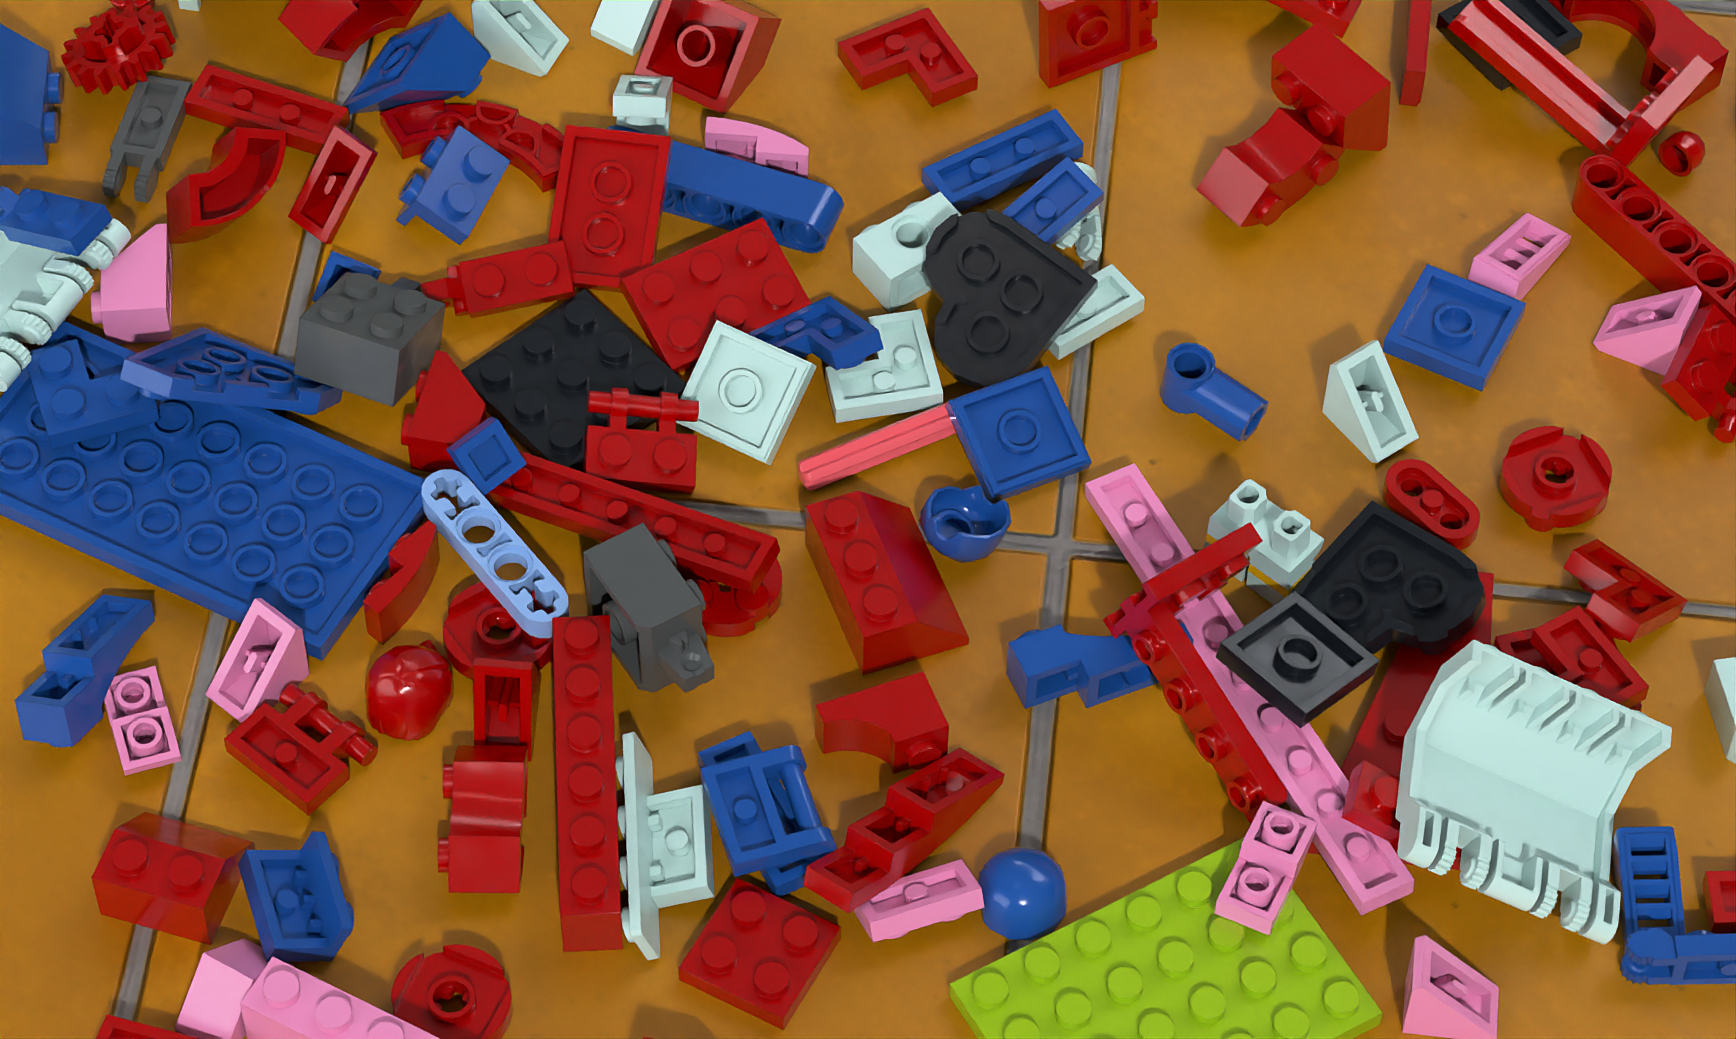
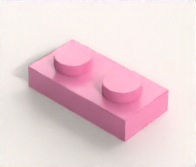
M960 859L900 878L889 888L856 908L854 913L872 942H877L883 939L899 938L906 935L909 931L940 921H953L966 913L985 907L981 886L963 860Z

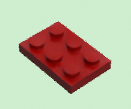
M566 124L547 244L562 240L566 243L574 287L622 293L619 288L622 278L655 264L673 147L671 136Z
M763 217L621 279L619 286L656 355L676 374L696 366L716 320L747 334L812 304Z

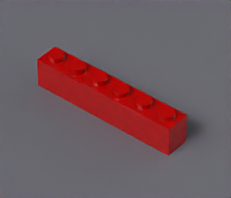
M610 615L553 617L559 886L563 952L623 949Z

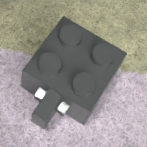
M346 272L299 317L294 374L394 407L416 384L421 370L428 371L430 369L435 351H440L446 304L427 298L421 293L422 283L401 277L392 285L378 282L374 277L367 274Z
M641 523L583 552L587 616L610 615L612 652L639 690L656 692L675 682L686 693L714 679V664L704 646V643L707 641L706 632L702 625V611L706 609L704 597L692 579L685 581L678 572L675 557L663 539L656 541L644 523Z

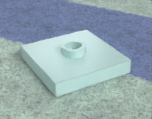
M716 320L680 398L699 401L697 422H676L771 466L817 366Z

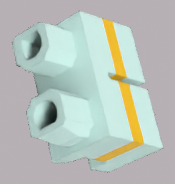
M1248 479L1210 517L1204 548L1251 522L1263 541L1246 555L1251 564L1233 577L1240 582L1247 577L1246 586L1275 605L1290 595L1296 584L1312 568V564L1315 562L1313 559L1321 550L1324 538L1310 529L1311 521L1296 510H1282L1267 499L1265 488L1252 479Z

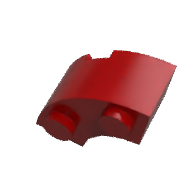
M289 0V4L278 20L313 55L347 62L356 50L374 35L391 28H406L423 0Z
M1278 107L1269 120L1251 137L1237 145L1225 146L1196 190L1239 227L1254 226L1260 223L1268 226L1274 223L1285 210L1304 197L1316 184L1322 186L1329 182L1339 168L1338 159L1346 149L1340 147L1329 136L1323 137L1318 134L1309 123V120L1298 110Z
M235 127L213 145L210 166L206 172L188 174L166 192L167 226L170 244L190 243L209 238L230 226L252 209L266 192L271 189L278 177L285 155L286 130Z
M458 745L453 764H444L443 799H452V810L448 837H439L438 872L448 873L449 893H520L525 848L521 847L523 818H527L528 746Z

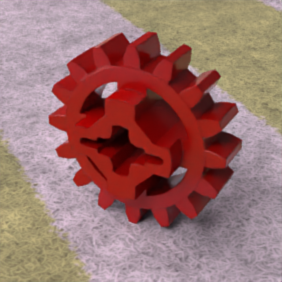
M133 3L129 4L123 12L119 13L114 7L109 8L107 12L100 14L99 17H90L91 25L89 27L74 29L73 31L77 39L64 42L63 45L67 52L61 55V59L75 87L82 86L85 93L88 94L99 87L102 94L107 95L114 86L119 85L123 91H126L138 81L146 82L148 80L146 75L148 71L162 70L164 66L161 59L173 56L174 52L171 45L176 43V39L161 10L154 12L152 6L147 4L137 11Z

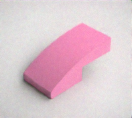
M707 117L705 150L809 179V148L782 133L762 126L725 118Z

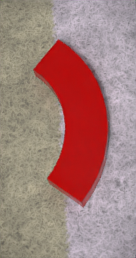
M445 99L406 104L379 113L381 126L402 159L423 154L437 135L445 139L460 125L510 160L509 164L525 173L543 193L556 188L564 135L549 124L545 123L542 126L535 121L520 116L518 109L479 100L476 105L445 104Z

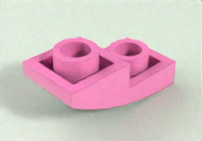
M152 666L115 676L107 691L104 703L124 775L182 761L156 667Z
M1263 801L1242 841L1239 857L1217 899L1214 914L1270 936L1317 830L1318 822Z

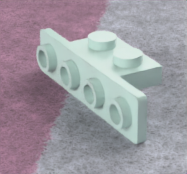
M630 732L622 735L623 755L616 758L617 776L625 795V805L618 807V822L621 833L626 840L627 855L621 856L619 864L622 882L628 891L629 907L622 909L621 919L628 942H635L646 959L653 960L660 958L659 908L715 897L710 805L703 785L654 795L652 758L636 733Z

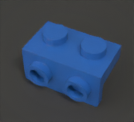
M458 125L445 139L437 135L422 154L420 162L426 165L421 176L415 173L402 189L398 199L405 204L399 212L396 221L405 226L417 215L460 245L470 235L510 160Z
M312 831L300 850H246L238 866L266 962H269L272 957L283 962L332 961L353 930L354 912L351 904L345 900L339 880L338 860L335 854L330 851L325 832Z

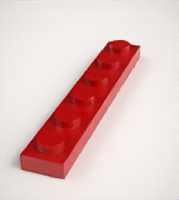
M519 451L527 465L484 496L491 504L601 542L644 523L656 541L663 539L668 544L675 557L677 568L751 594H755L780 553L776 537Z

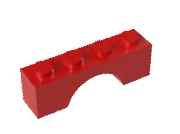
M1548 0L1571 23L1585 20L1604 21L1622 27L1634 35L1642 44L1647 55L1640 84L1650 93L1655 90L1660 95L1654 87L1673 65L1676 64L1684 70L1697 54L1709 63L1713 70L1677 113L1720 86L1729 51L1715 37L1707 34L1685 16L1680 8L1672 5L1667 0Z

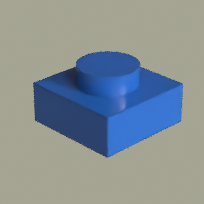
M493 417L486 419L446 449L461 473L470 479L483 496L527 465L499 420Z

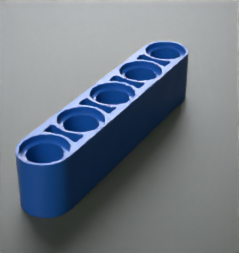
M618 125L609 126L607 128L611 130L645 133L642 131ZM673 141L663 206L664 212L729 231L763 217L779 245L806 253H818L825 248L844 207L842 197L833 188L816 181Z

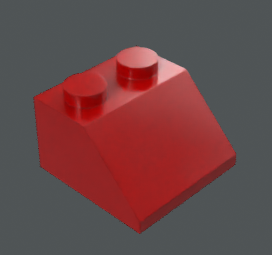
M662 0L634 74L639 76L673 77V92L716 112L726 114L763 68L782 19L740 0Z
M1316 22L1272 55L1271 88L1274 94L1283 104L1287 106L1292 105L1303 114L1318 134L1323 137L1329 136L1343 149L1381 151L1387 146L1391 82L1322 24Z
M144 812L114 829L91 877L100 914L211 945L242 878L238 863L246 850H255V844L252 841Z

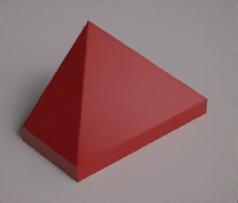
M334 125L288 217L324 244H332L378 152L343 127Z

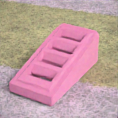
M1525 213L1474 257L1468 280L1521 301L1569 245L1571 236L1529 213ZM1523 237H1525L1526 239H1528V240H1530V241H1532V242H1534V243H1536V244L1542 246V248H1540V247H1538V246H1536V245H1534V244H1532V243L1526 241L1525 239H1523Z

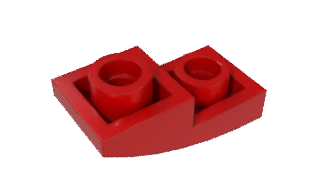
M429 520L415 532L407 533L398 539L392 550L388 553L391 577L388 580L383 579L376 583L363 600L367 633L382 645L393 637L409 620L421 604L436 574L440 560L437 527Z

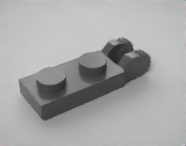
M147 75L148 80L144 83L137 82L110 147L111 157L102 180L103 195L117 198L126 180L127 166L140 168L134 183L135 200L145 203L151 200L157 187L159 171L163 172L185 118L184 99L193 87L192 82Z

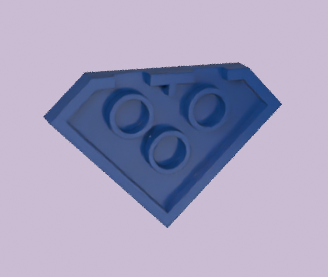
M203 327L125 358L120 380L138 386V391L142 395L152 399L209 402L234 408L248 406L287 410L304 415H315L340 403L343 393L341 389L294 374V362Z

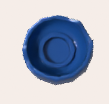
M979 485L965 489L953 486L935 489L920 511V523L929 543L944 556L961 563L989 556L1000 543L1012 522L1008 503L1005 500L995 504L991 503L986 499L983 489Z
M1018 847L996 853L984 864L983 869L979 872L978 884L982 888L985 907L982 908L983 921L990 930L1008 939L1034 940L1052 933L1065 917L1067 890L1064 873L1060 865L1043 851Z

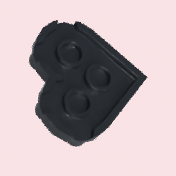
M986 209V213L970 212L962 216H958V213L951 215L935 228L926 245V280L930 285L932 293L943 304L935 318V351L941 365L955 380L974 389H982L1032 370L1098 288L1097 279L1015 220L995 210Z
M1371 501L1312 564V568L1292 590V592L1296 591L1372 654L1377 653L1391 641L1412 648H1419L1423 653L1429 655L1443 653L1448 649L1451 642L1457 641L1473 629L1486 605L1484 586L1479 578L1477 566L1470 558L1457 548L1374 501Z

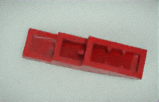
M958 748L892 784L888 788L885 806L848 826L845 843L842 847L807 865L803 886L845 912L850 913L889 888L933 853L966 823L1003 784L1005 774L967 751Z

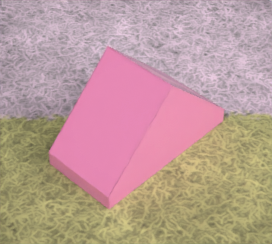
M1692 286L1613 305L1593 344L1599 351L1665 376L1698 310L1702 292L1697 286Z
M255 598L205 695L241 723L265 702L273 708L279 702L282 691L288 685L295 684L297 686L310 675L303 630L265 600Z
M1426 935L1415 938L1405 979L1402 1033L1453 1039H1497L1499 987Z
M243 938L204 952L177 1020L175 1032L199 1039H243L246 1031L240 1002L268 964L263 948ZM285 962V963H287V964H289V965H291V966L294 967V965H293L292 963H290V962Z

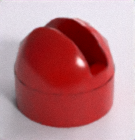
M1681 130L1669 136L1659 145L1658 155L1661 163L1670 173L1679 177H1685L1702 163L1705 156V143L1699 135L1691 131Z

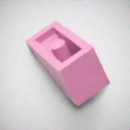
M155 224L117 255L105 270L101 269L100 291L91 292V312L93 323L103 324L106 340L115 344L165 342L172 339L173 255L167 224Z

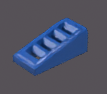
M1658 826L1622 827L1617 829L1612 841L1611 862L1615 887L1621 892L1619 913L1624 944H1626L1630 933L1633 934L1635 930L1640 931L1641 928L1645 931L1648 928H1661L1673 938L1674 935H1685L1678 851L1674 828ZM1633 875H1660V879L1634 880ZM1663 898L1664 903H1636V899ZM1638 920H1667L1668 927H1638Z

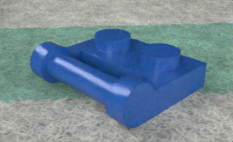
M783 746L701 768V782L734 877L801 859L814 862L836 850L837 846L831 830L823 827L803 773L807 764L802 750L798 746ZM775 777L782 780L800 830L799 832L786 835L766 779Z

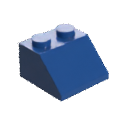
M0 23V165H48L50 143H58L59 140L58 114L53 112L54 104H62L63 100L61 72H53L49 51Z

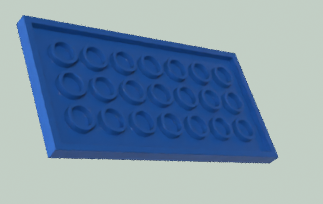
M65 321L52 333L48 341L40 347L44 348L77 339L90 380L121 372L124 359L137 354ZM27 367L21 371L17 379L0 397V515L242 624L254 599L262 598L303 630L306 654L321 661L324 660L363 605V600L367 597L371 588L381 580L390 567L388 553L392 550L394 544L403 535L415 532L426 517L422 501V485L425 479L258 407L244 406L234 408L218 403L179 399H155L160 421L51 449Z

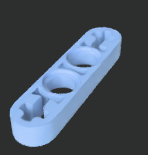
M452 469L439 470L429 475L422 485L423 510L429 521L436 525L441 535L526 633L537 638L553 637L552 618L569 617L568 595L562 585L467 476ZM445 493L449 498L457 496L458 508L461 513L456 516V508L445 497L438 500V495ZM475 526H486L494 531L493 537L483 543L470 542L464 537V534ZM507 563L521 564L527 570L521 578L508 581L496 575L497 569ZM534 590L535 599L545 609L553 607L554 612L548 615L543 610L534 612L533 598L530 593Z

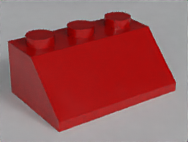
M859 490L806 505L805 545L862 676L969 644V636L909 507Z

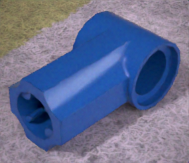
M1182 343L1172 348L1167 355L1160 387V397L1163 403L1170 410L1177 413L1190 414L1195 412L1239 442L1242 439L1246 441L1256 430L1259 422L1265 415L1269 402L1217 369L1212 353L1204 346L1197 343Z

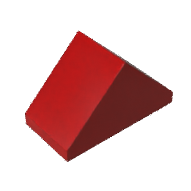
M475 658L473 664L474 745L528 746V761H532L542 676L534 663Z

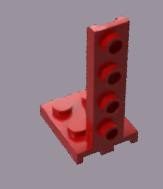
M1038 0L1039 77L1049 89L1157 48V40L1152 35V19L1158 17L1157 0Z
M1472 0L1447 27L1595 155L1604 154L1612 156L1627 168L1640 156L1651 141L1663 131L1713 70V67L1698 54L1684 70L1675 64L1654 87L1660 95L1654 90L1649 96L1646 95L1629 112L1499 0Z
M1251 522L1149 579L1141 585L1143 590L1129 596L1120 604V609L1103 619L1114 639L1126 632L1132 639V647L1141 662L1150 667L1163 688L1167 704L1174 712L1180 714L1195 737V745L1198 752L1207 762L1213 765L1226 786L1230 802L1238 811L1245 815L1250 824H1252L1263 801L1280 806L1287 799V790L1175 616L1185 609V604L1196 597L1199 601H1202L1228 584V579L1240 573L1251 564L1246 555L1263 541Z

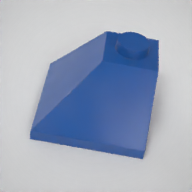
M448 12L389 38L342 106L348 108L350 115L389 110L421 101L447 100L456 95L459 98H464L473 92L482 81V76L479 73L491 55Z

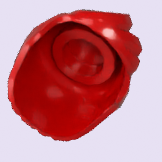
M430 640L424 641L419 645L395 646L377 658L370 667L365 681L366 717L371 727L379 733L406 741L419 740L434 730L445 710L450 707L454 695L452 672L449 669L447 659L437 651Z

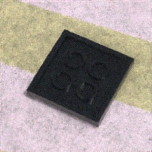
M585 289L461 370L486 404V412L491 417L498 419L503 428L531 455L583 472L584 437L587 426L607 427V414L588 413L586 410L589 390L610 392L611 387L628 388L629 394L659 397L660 392L677 393L678 399H680L687 385ZM627 416L626 429L644 430L656 422V419Z

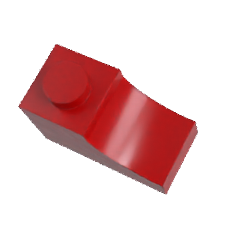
M924 671L816 704L815 737L823 754L836 751H858L871 754L888 763L893 774L911 768L920 770L948 753L949 724Z

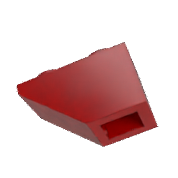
M436 350L429 371L421 370L415 392V399L418 404L414 414L407 413L405 415L401 430V444L408 446L411 469L431 473L444 469L461 472L446 449L487 419L486 404L448 353Z

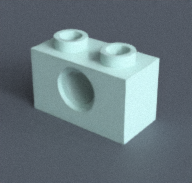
M941 192L923 201L911 203L901 213L879 225L874 224L865 228L858 236L853 238L852 272L889 313L931 291L925 276L926 245L935 228L947 218L958 213V216H962Z

